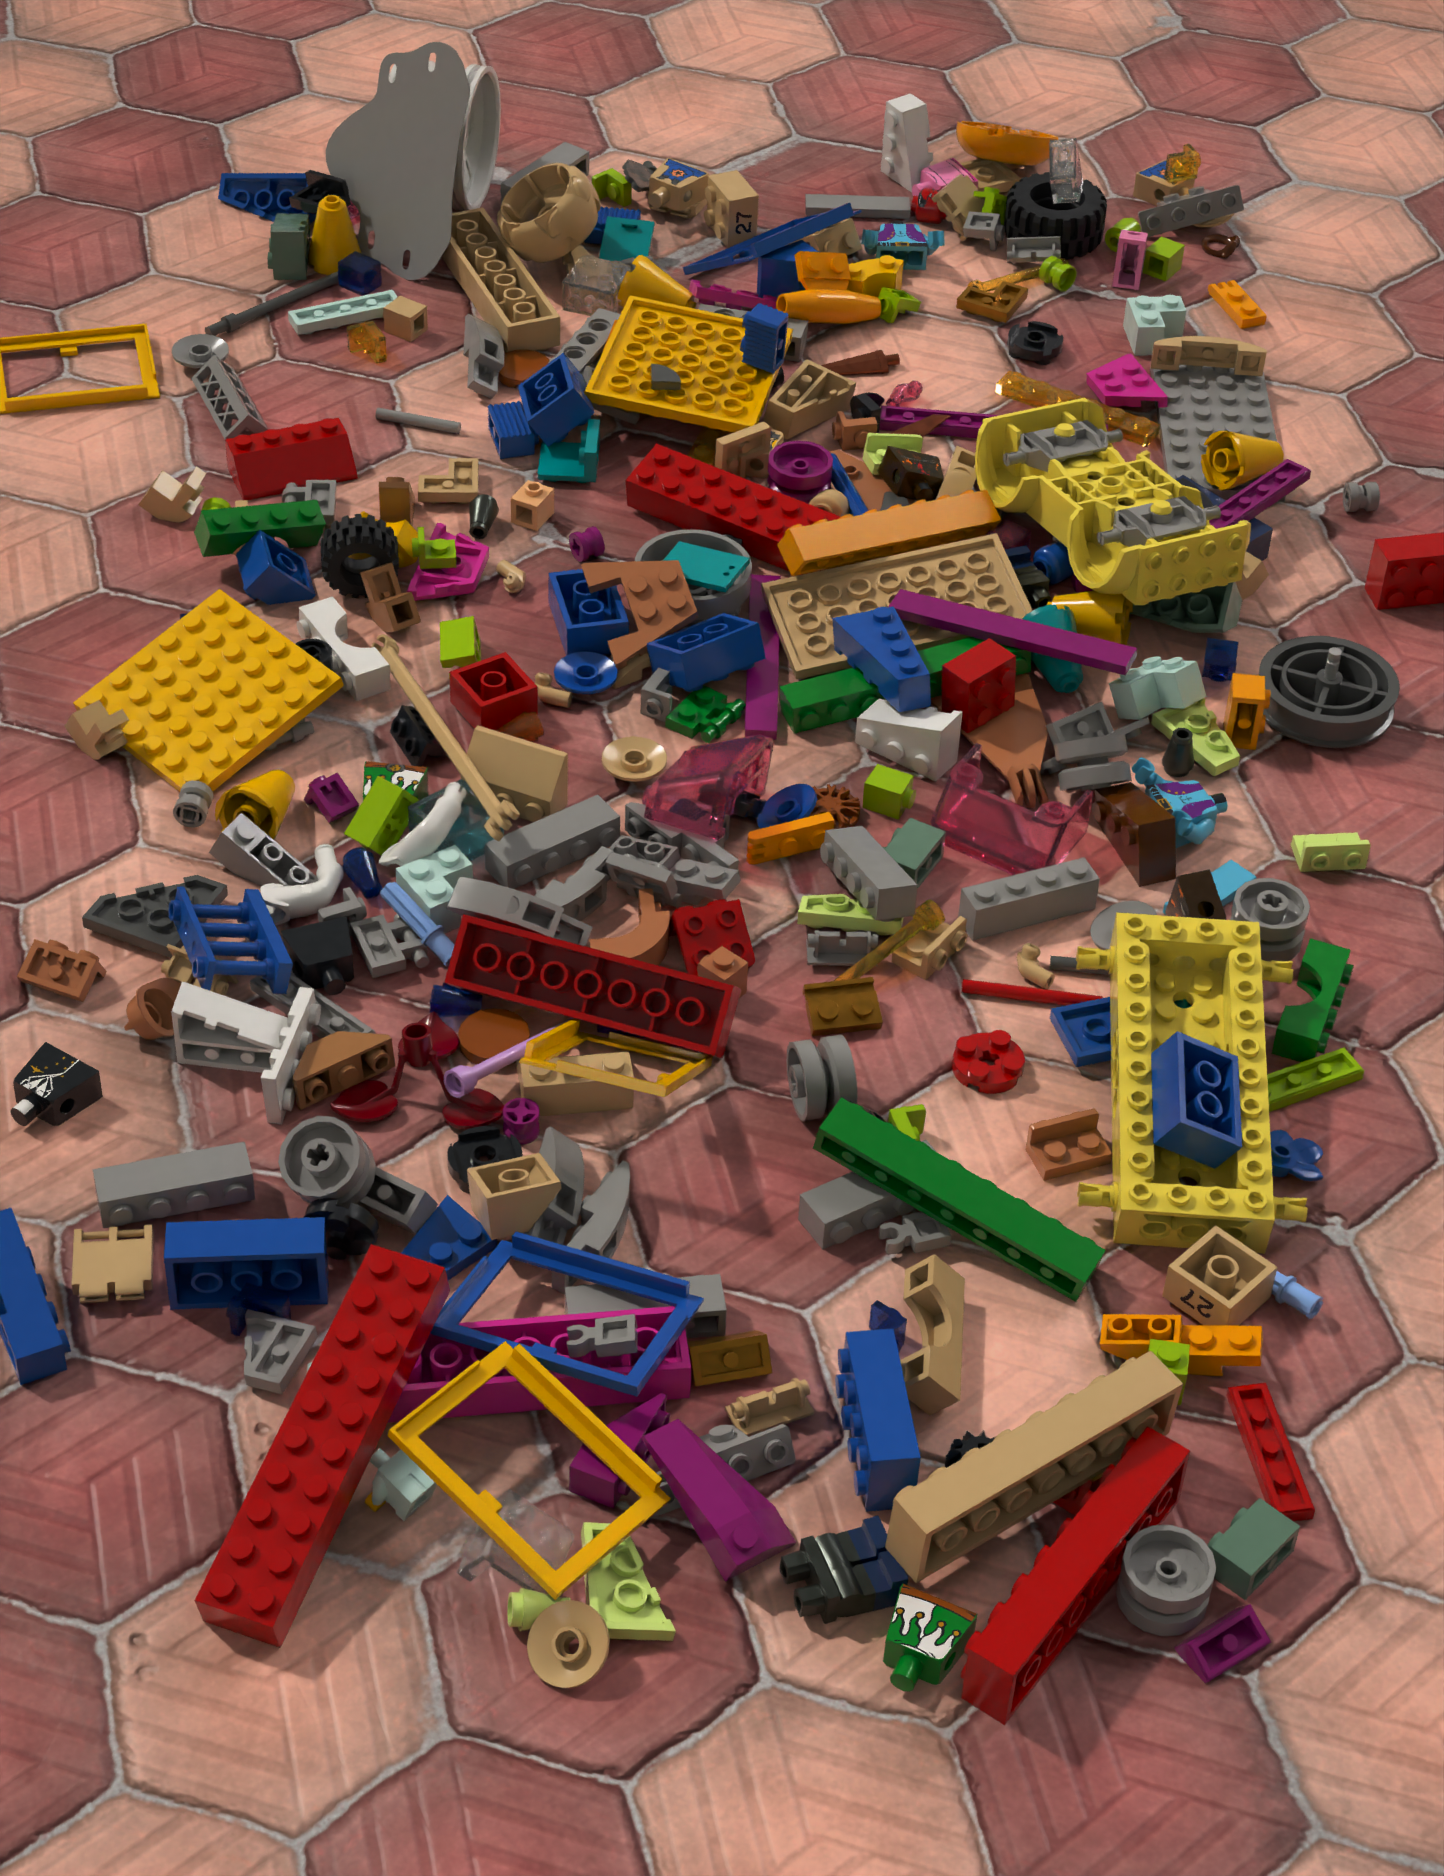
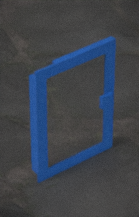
M846 203L824 213L792 220L683 267L684 274L689 275L751 261L859 214L862 210L853 211L851 204ZM739 254L740 258L733 259V256Z
M515 1232L512 1235V1242L501 1240L489 1257L483 1256L442 1307L430 1334L488 1352H492L505 1341L514 1349L519 1343L458 1325L510 1259L674 1306L675 1309L628 1375L557 1355L556 1348L535 1342L532 1347L521 1344L547 1370L637 1397L702 1305L704 1298L689 1294V1281Z

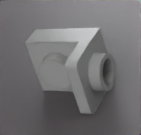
M969 211L963 227L964 237L989 239L990 250L996 251L999 241L1004 239L1005 226L1001 225L1000 214Z
M658 668L641 688L640 714L665 722L666 716L672 712L673 697L671 695L672 686L669 685L670 671Z
M347 887L343 889L344 902L318 909V920L323 922L346 916L349 935L352 936L350 933V923L363 920L367 916V911L361 897L357 898L352 889Z

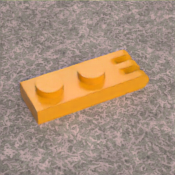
M1235 280L1228 281L1227 284L1220 282L1218 285H1208L1209 294L1240 329L1265 325L1267 315Z
M830 812L750 831L748 833L746 861L751 865H756L819 849L821 844L824 843L825 830L834 829L832 815Z

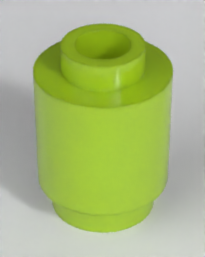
M1123 218L1107 230L1105 242L1112 251L1117 252L1121 230L1141 232V227L1137 220Z

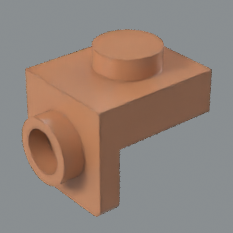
M839 411L837 412L836 422L832 423L833 439L838 440L842 451L864 449L867 434L877 433L878 423L875 417L847 420L844 412Z

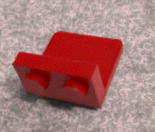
M719 899L709 902L706 906L694 908V906H684L674 910L670 916L669 937L678 935L688 974L698 976L697 967L701 959L706 955H710L721 946L747 961L748 968L752 967L755 963V956L739 899L732 901Z

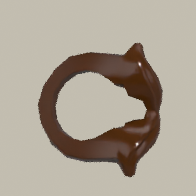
M1212 234L1204 237L1201 245L1205 253L1209 255L1228 258L1239 246L1240 238L1237 235L1228 237ZM1219 242L1226 246L1222 250L1217 251L1210 249L1207 244Z

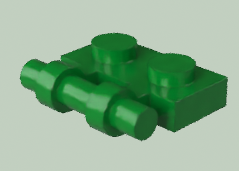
M703 685V688L693 691L666 716L665 727L691 739L700 732L702 740L710 743L713 739L720 738L726 732V726L729 723L733 724L741 717L746 704L742 699H736L733 703H727V695Z

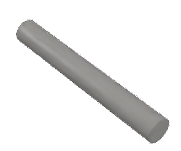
M377 408L375 414L376 419L456 434H459L461 431V423L384 408Z

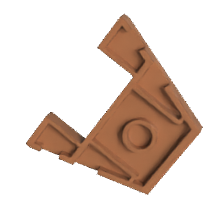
M679 560L581 564L590 593L622 584L638 629L637 632L607 641L617 670L627 666V661L636 655L642 656L648 652L647 643L677 632L698 618L697 609Z

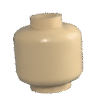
M836 489L823 490L809 502L810 505L840 517L850 512L847 497Z

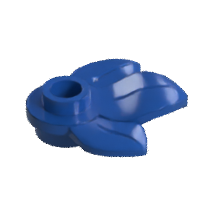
M1284 1130L1270 1132L1272 1176L1285 1177L1289 1172L1304 1181H1318L1323 1178L1321 1171L1314 1165L1323 1155V1150L1318 1144L1305 1138L1293 1140Z

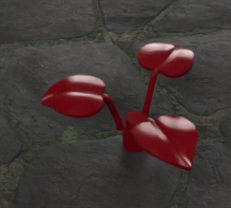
M432 1011L418 1023H411L402 1029V1039L398 1045L399 1061L391 1087L388 1088L381 1081L365 1080L341 1092L336 1100L330 1102V1107L340 1116L358 1122H373L388 1117L398 1108V1100L393 1095L398 1091L404 1065L407 1061L413 1067H424L430 1062L432 1063L447 1100L451 1102L443 1108V1118L446 1123L454 1128L467 1130L491 1124L503 1116L504 1104L492 1093L479 1088H474L472 1092L460 1098L453 1097L447 1091L444 1084V1074L438 1060L450 1056L458 1049L459 1038L456 1032L446 1025L435 1011Z

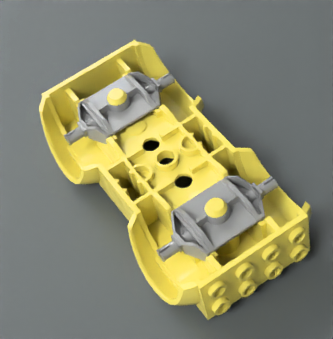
M1080 398L983 419L978 431L975 452V472L980 491L987 490L994 506L1004 512H1026L1064 544L1068 550L1072 570L1083 585L1098 593L1122 594L1136 606L1146 605L1149 602L1161 599H1172L1177 595L1190 592L1197 593L1202 591V589L1215 586H1226L1228 583L1242 580L1245 552L1250 542L1251 523L1243 520L1235 525L1218 529L1210 525L1209 520L1221 517L1220 508L1217 505L1204 508L1200 491L1196 488L1181 485L1150 460V452L1148 450L1137 454L1135 461L1125 462L1112 445L1114 442H1121L1123 440L1122 431L1116 429L1107 432L1103 408L1086 398Z

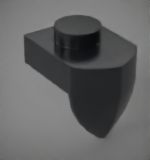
M871 392L853 396L850 400L853 419L875 417L878 423V433L881 417L880 406L884 403L885 399L881 395Z

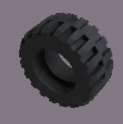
M1045 172L1041 175L1038 173L1032 174L1029 178L1024 177L1019 182H1016L1007 194L1004 219L1005 235L1007 238L1060 236L1061 258L1069 260L1075 256H1085L1087 253H1091L1103 239L1107 200L1100 188L1093 186L1092 182L1087 179L1082 180L1079 176H1069L1066 173L1060 172L1059 174H1052V172Z

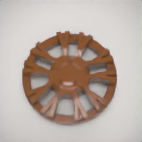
M827 784V788L817 789L815 786L812 787L817 794V802L808 817L830 812L834 819V829L856 825L860 818V801L858 797L855 798L850 794L849 789L845 790V787H842L839 790L836 789L834 784L833 786ZM844 815H849V816H853V817H852L851 819H848V818H847L846 816H844Z

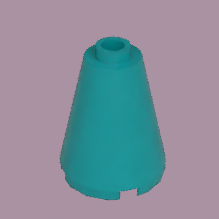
M1055 604L1046 605L1031 611L1022 618L1023 620L1077 633L1075 616L1067 606H1064V610L1057 609ZM1031 652V661L1055 691L1071 693L1082 683L1083 671L1081 664Z

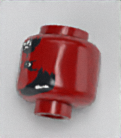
M923 188L918 196H913L911 211L915 212L917 221L940 224L943 220H946L947 215L939 210L937 201L934 203L931 199L940 190Z

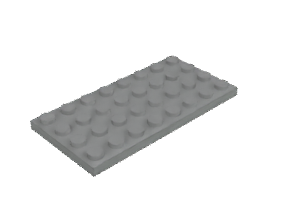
M1179 365V371L1150 368L1151 378L1168 396V407L1158 408V402L1155 401L1165 472L1174 479L1184 475L1223 499L1231 498L1260 477L1229 490H1219L1216 485H1210L1207 482L1202 470L1201 455L1206 454L1207 445L1204 446L1206 439L1212 433L1218 431H1230L1277 442L1264 372L1263 376L1234 375V368ZM1286 496L1280 499L1279 502H1285Z

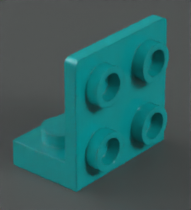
M588 419L587 431L582 430L581 443L554 442L548 447L543 441L539 458L538 479L551 482H596L600 450V420Z

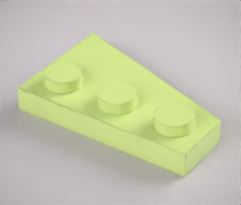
M844 894L802 896L797 924L807 925L815 929L833 927L841 928L847 932L862 930L876 932L879 935H891L901 933L904 917L883 922L875 920L858 899H850Z
M583 1522L581 1530L582 1548L611 1523ZM629 1536L584 1575L586 1604L598 1611L604 1619L608 1628L609 1639L673 1641L676 1630L671 1620L666 1619L660 1607L661 1599L655 1587L651 1588L643 1571L644 1563L631 1536Z

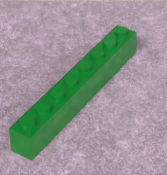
M969 637L918 651L930 673L931 698L942 695V665L985 640ZM999 644L1016 655V676L1031 672L1030 651ZM849 668L780 686L781 713L794 734L857 718L878 699L886 700L879 693L876 684H869L864 679L863 672L859 668Z
M842 1097L819 1127L813 1149L1077 1302L1094 1275L1106 1251L1090 1238L1080 1236L1063 1226L1057 1219L1042 1214L1030 1207L1026 1201L1011 1196L999 1189L993 1182L980 1178L966 1170L957 1161L949 1160L932 1150L926 1143L916 1141L899 1131L893 1124L878 1119L866 1112L862 1106L851 1103Z

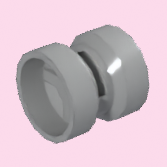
M1356 482L1345 483L1343 506L1346 512H1356L1358 509H1364L1365 511H1376L1378 509L1380 491L1377 482H1366L1364 485H1358Z
M194 780L183 784L179 793V799L173 809L175 819L187 827L194 828L204 824L208 809L214 798L211 788L203 782Z

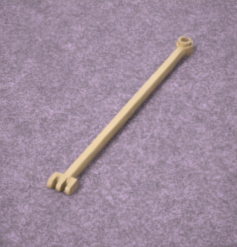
M385 634L379 635L377 640L382 642L384 647L373 642L371 647H375L389 663L391 674L490 817L484 824L485 829L492 838L500 841L504 835L499 828L501 827L508 831L512 826L508 817L517 820L520 816L519 811L512 803L506 800L500 803L398 656L399 646L396 641Z

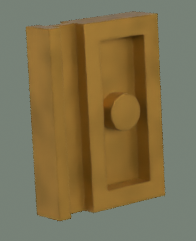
M873 977L804 984L802 992L803 996H805L811 1036L881 1029L883 1020L877 993L873 985Z

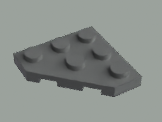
M194 875L184 877V883L165 887L162 882L135 888L136 894L117 898L115 893L103 895L83 915V927L172 958L173 955L168 950L167 945L170 944L180 949L183 946L174 921H170L168 913L170 901L175 900L177 886L185 887L191 904L220 905L228 896L227 885ZM198 918L199 922L205 923L207 921L205 918Z

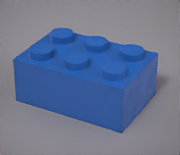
M564 352L518 386L527 422L548 447L554 442H561L566 438L569 431L576 426H582L587 423L588 419H591L595 413L592 402L584 393L587 387L584 377Z
M582 569L548 573V603L566 656L576 652H595L602 655H611L607 641L629 634V620L617 586L590 593Z
M726 613L719 614L647 643L652 673L658 668L670 671L669 685L683 688L687 692L700 690L703 688V684L710 681L724 680L729 677V673L736 670L751 669L755 666L754 663L766 659L759 623Z
M1177 1031L1151 1053L1153 1144L1216 1169L1242 1148L1238 1056Z

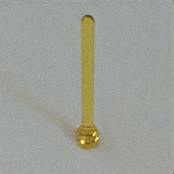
M926 900L916 908L912 921L833 981L862 977L921 930H934L945 921L943 911L934 901Z

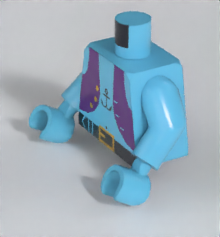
M896 220L891 224H882L879 231L863 229L861 244L864 245V249L868 254H876V258L890 255L895 259L904 260L903 270H926L927 255H932L939 246H945L944 231H930L927 237L925 234H922L919 225L904 224L902 221Z
M1142 757L1131 768L1132 772L1136 773V781L1146 786L1145 794L1175 817L1176 848L1191 842L1201 844L1214 832L1217 814L1227 811V800L1223 793L1208 795L1200 783L1195 780L1181 782L1164 780L1154 772V765Z

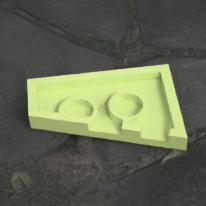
M1205 698L1185 709L1165 708L1153 714L1151 724L1169 739H1171L1173 731L1177 728H1186L1192 732L1194 760L1211 775H1219L1239 765L1240 754L1227 733L1220 730L1216 724L1217 717L1213 711H1208L1206 708Z

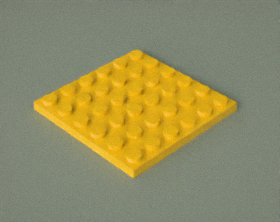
M629 295L584 393L592 403L597 405H606L625 411H635L654 417L677 420L682 423L701 425L710 429L737 432L758 424L780 367L772 374L742 362L744 353L740 351V345L746 330L742 326V318ZM787 328L785 355L792 340L793 329ZM651 364L663 365L674 370L681 379V389H651Z
M218 589L79 697L73 704L78 711L100 700L109 715L123 709L129 718V721L122 730L123 736L127 740L126 745L123 746L124 749L179 792L183 784L192 780L203 782L214 791L341 689L344 684L339 675L221 589Z

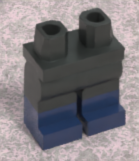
M1027 545L1004 549L1031 608L1037 609L1046 606L1048 601L1051 602V596L1048 592L1050 580L1031 561V551Z
M878 1515L863 1519L862 1527L838 1534L825 1533L816 1538L813 1536L801 1538L799 1551L781 1557L780 1573L784 1582L791 1584L805 1580L807 1586L797 1588L794 1591L795 1607L800 1617L820 1614L824 1624L836 1621L837 1617H850L896 1605L900 1587L902 1584L908 1585V1577L905 1570L885 1548L887 1533Z

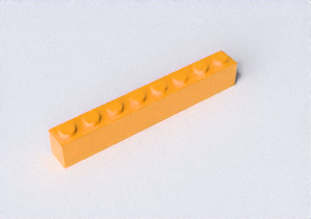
M968 490L957 496L943 495L936 500L927 502L925 499H922L907 506L897 504L882 511L872 509L857 516L847 514L832 521L822 519L807 526L796 524L785 531L784 537L777 546L791 576H797L986 536L1001 522V518L987 490L977 492Z

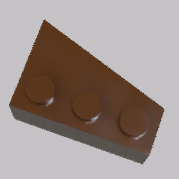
M1131 782L1095 789V802L1092 804L1093 816L1139 887L1176 879L1175 817Z

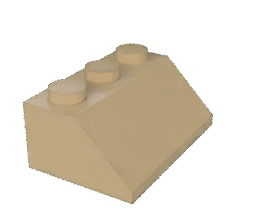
M477 725L474 729L467 755L500 803L503 800L512 803L520 813L519 818L532 822L552 815L566 807L568 804V753ZM460 775L461 789L464 787L467 792L464 800L481 805Z
M626 1051L555 1057L547 1061L557 1064V1060H562L634 1078L630 1054ZM520 1060L516 1061L521 1098L531 1099L539 1106L540 1116L633 1108L634 1090L522 1064L519 1063Z

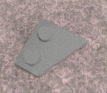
M248 1309L245 1313L247 1336L245 1337L244 1345L246 1359L244 1360L246 1385L283 1394L318 1337L316 1326Z

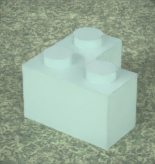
M1141 295L1127 298L1123 327L1134 356L1152 355L1155 341L1183 336L1186 308L1181 296L1148 297Z
M1160 656L1150 657L1142 662V666L1129 669L1126 675L1120 674V678L1109 683L1119 719L1141 720L1161 708L1185 709L1207 697L1197 661L1183 660L1182 657L1161 660Z
M456 845L395 868L396 883L436 925L444 927V933L460 927L461 915L446 908L458 878L473 879V864Z

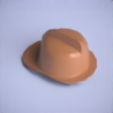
M159 978L139 987L136 990V995L127 1005L126 1013L129 1022L124 1026L125 1030L134 1029L137 1034L146 1040H156L174 1035L171 1011L181 984L170 978Z

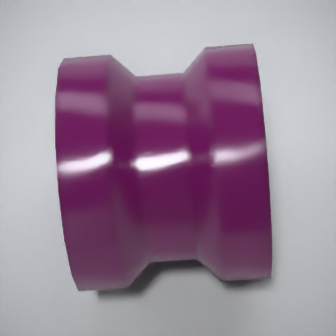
M592 526L583 533L577 531L569 536L571 552L578 562L586 561L591 555L598 557L604 554V540L596 527Z
M515 1098L507 1102L503 1108V1134L509 1138L510 1134L513 1135L521 1145L529 1144L536 1140L540 1133L538 1122L540 1111L536 1102L527 1098Z

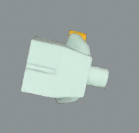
M381 1448L372 1455L370 1462L378 1470L372 1482V1492L365 1499V1503L376 1512L387 1502L396 1510L395 1514L405 1521L418 1507L432 1497L437 1484L402 1450H399L391 1458Z

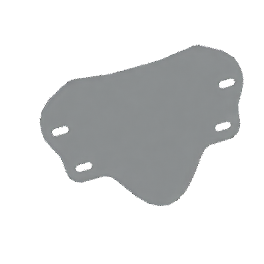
M430 42L412 52H396L386 55L380 65L375 97L368 104L350 115L335 129L326 147V163L330 175L346 180L350 201L360 213L358 244L362 257L385 265L394 274L406 280H417L427 276L439 262L451 239L453 186L460 135L470 98V87L463 62L457 51L450 45L441 42ZM434 52L436 54L435 68L430 72L428 70L429 57ZM392 64H395L397 67L395 81L390 83V67ZM370 231L375 232L374 247L372 249H369L367 245ZM406 250H409V251H410L409 267H408L407 269H404V268H403L404 252H405Z

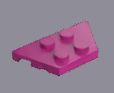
M1131 353L1086 373L1087 385L1104 406L1141 407V401H1157L1158 408L1168 407V396Z
M437 523L430 540L455 539L457 568L420 569L418 564L407 589V592H412L414 601L474 593L489 559L488 546L472 541L462 533L454 536L446 532V525Z

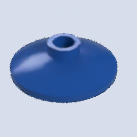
M595 652L569 654L561 658L554 668L556 682L565 690L577 694H595L605 691L616 682L618 675L614 662L610 658Z
M795 784L775 793L766 801L762 814H759L757 818L759 828L808 817L817 802L815 790L807 784Z

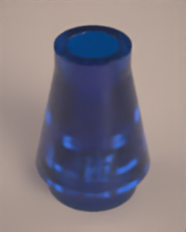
M363 847L348 851L342 860L343 871L359 888L365 898L371 899L378 896L383 888L379 881L374 855Z
M444 982L442 986L433 984L429 1013L436 1012L439 1017L471 1015L481 1010L482 995L465 991Z

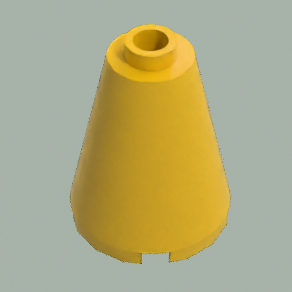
M328 195L318 203L308 254L309 265L312 264L316 272L330 275L337 271L344 275V270L351 268L353 272L362 263V253L346 203L336 195Z
M638 255L632 262L636 267L632 272H626L617 297L620 300L618 305L621 307L625 306L629 295L694 309L697 305L691 292L643 255Z
M1218 431L1212 433L1206 439L1204 446L1207 445L1206 454L1201 455L1203 474L1210 485H1216L1219 490H1229L1263 476L1281 464L1284 453L1282 447L1276 441L1230 431Z
M1087 591L1054 596L1052 602L1048 601L1047 605L1055 604L1057 609L1065 610L1064 606L1070 608L1076 619L1077 633L1127 645L1131 629V622H1128L1129 612L1133 611V603L1124 595Z
M272 770L224 792L217 801L215 808L216 821L219 819L223 827L221 832L240 813H243L274 840L295 792V783L291 776L282 770Z

